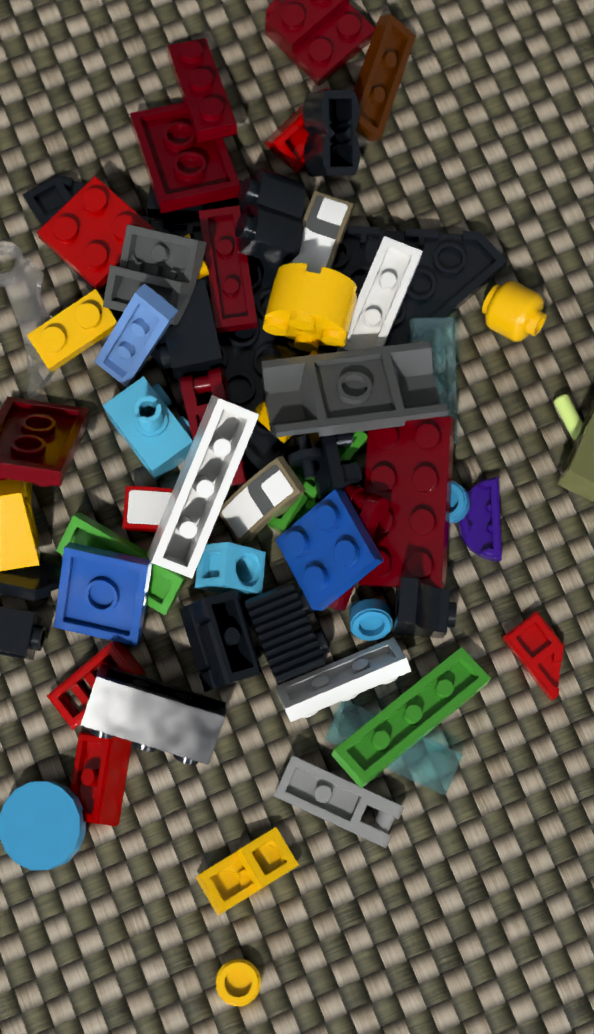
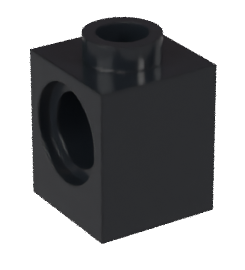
M0 606V655L33 660L35 650L41 651L45 640L46 626L41 625L42 618L35 612Z

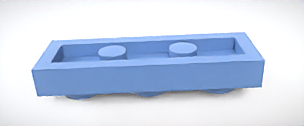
M144 283L134 293L94 362L127 388L142 369L178 313V310L168 303L163 296L157 294Z

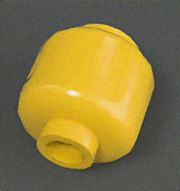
M513 280L505 282L503 285L496 284L488 293L482 306V313L485 314V323L488 328L513 342L522 341L529 334L536 336L542 329L547 317L542 312L544 304L542 296Z

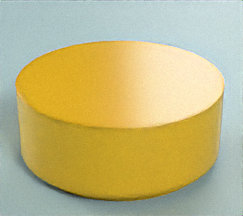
M237 958L226 962L220 968L216 977V989L220 998L232 1006H244L252 1002L258 995L261 986V976L257 967L246 959Z

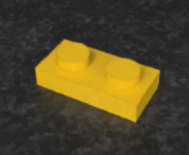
M96 289L27 334V337L50 371L54 372L109 335L117 324L118 320L110 308L102 307L104 299Z

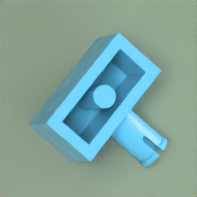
M143 376L102 406L107 418L154 480L157 481L185 461L193 438L189 422L183 416L176 419L168 409L172 402L158 383L152 387Z

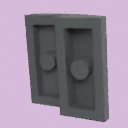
M127 224L120 265H110L102 307L124 312L134 293L145 283L178 310V313L171 322L172 325H178L195 288L207 242Z

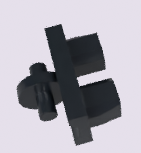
M318 432L296 438L299 451L288 455L289 466L302 467L304 479H314L318 499H324L334 489L342 490L348 485H356L361 481L362 475L357 460L340 461L338 448H347L353 443V433L319 437Z

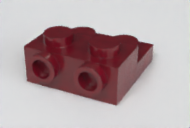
M274 0L265 12L267 16L265 17V35L319 87L371 42L375 27L349 3L350 0Z

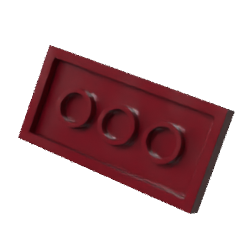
M452 417L405 421V426L368 430L364 489L369 496L378 494L388 499L389 510L386 517L378 523L372 539L384 561L362 578L358 585L397 588L401 577L419 579L421 583L428 586L446 589L455 419Z

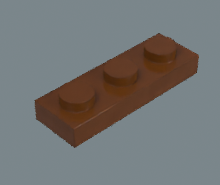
M392 14L379 16L354 88L359 103V121L355 131L369 142L381 140L416 37Z

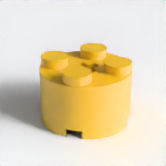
M288 263L280 266L270 294L263 330L272 335L284 336L295 340L294 346L305 352H312L313 350L317 352L319 346L344 347L358 293H356L357 286L355 282L346 275L323 266L321 267L320 274L306 271L308 265L306 263Z

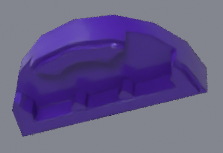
M499 477L484 479L468 490L467 493L470 497L469 512L462 520L457 522L460 538L470 551L483 559L500 562L502 560Z

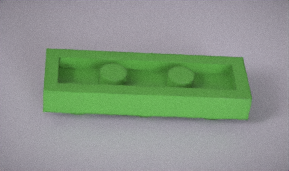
M81 512L73 515L56 549V552L63 555L64 547L71 542L149 559L146 550ZM152 563L146 605L166 615L171 611L188 577Z

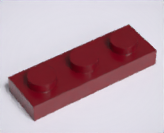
M206 38L167 45L168 58L197 142L237 135V122Z
M240 205L199 211L202 239L207 242L205 260L209 271L208 280L217 333L258 328L248 257L246 254L240 253L239 238L235 235L236 225L241 216Z

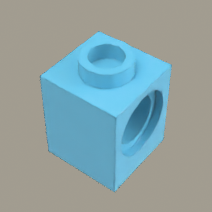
M231 542L206 544L197 566L195 588L220 594L237 590L238 596L262 594L266 552Z

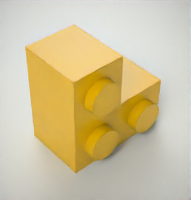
M12 479L0 480V571L40 565V538L32 510V482Z

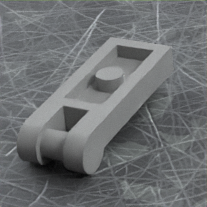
M293 755L274 794V797L384 848H387L392 837L388 832L394 819L399 820L404 809L403 806L367 789L360 788L354 783ZM366 806L378 810L372 826L360 821Z

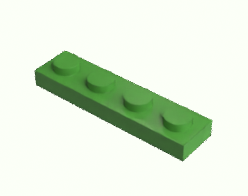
M460 647L333 750L332 757L360 788H363L489 683L491 677Z

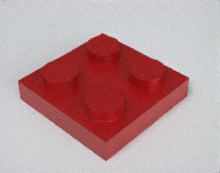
M94 176L37 231L39 239L92 287L99 291L107 283L110 265H120L127 224L153 230L154 228Z

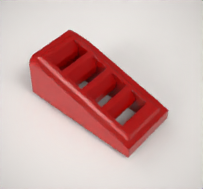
M116 641L109 643L47 695L48 699L72 730L81 725L90 695L80 682L85 679L90 687L93 688L97 676L94 671L100 667L101 663L113 667L108 661L113 658L121 670L140 676L146 674L123 643ZM69 690L73 691L85 707L81 712L78 711L66 695Z

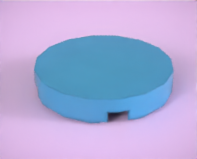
M32 781L16 788L4 802L0 813V839L5 852L16 864L29 870H51L69 862L80 850L86 834V821L83 822L81 811L83 807L80 799L67 786L55 781Z

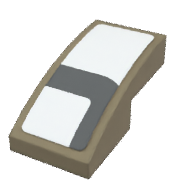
M314 191L302 221L303 238L299 255L290 263L308 264L306 271L320 274L322 266L331 269L339 244L342 243L354 204Z
M280 456L243 484L222 505L219 515L238 544L241 545L250 542L272 518L284 514L306 489L284 457Z

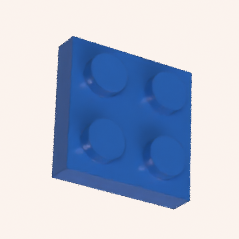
M334 489L275 540L312 610L317 611L326 609L384 561L346 492L339 489Z
M69 542L64 547L54 628L137 646L141 641L152 569L151 561L145 558Z

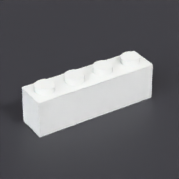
M214 395L211 396L148 550L147 556L151 563L193 578L259 414Z

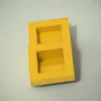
M275 827L198 874L195 878L217 916L296 868L299 864L279 830Z

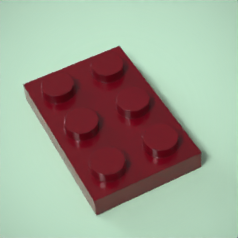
M184 102L130 113L131 126L160 213L238 197L241 185L224 139L218 138L198 143Z
M7 397L0 409V480L12 479L32 482L34 485L41 487L52 485L61 487L89 424L90 408Z

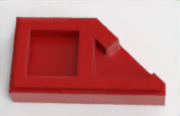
M536 611L504 635L502 640L548 699L553 701L559 695L558 686L564 644L538 611Z

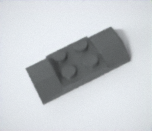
M430 341L261 361L264 401L271 434L275 437L318 432L319 437L400 427L405 426V421L448 416L449 414L447 403L440 402L435 384Z

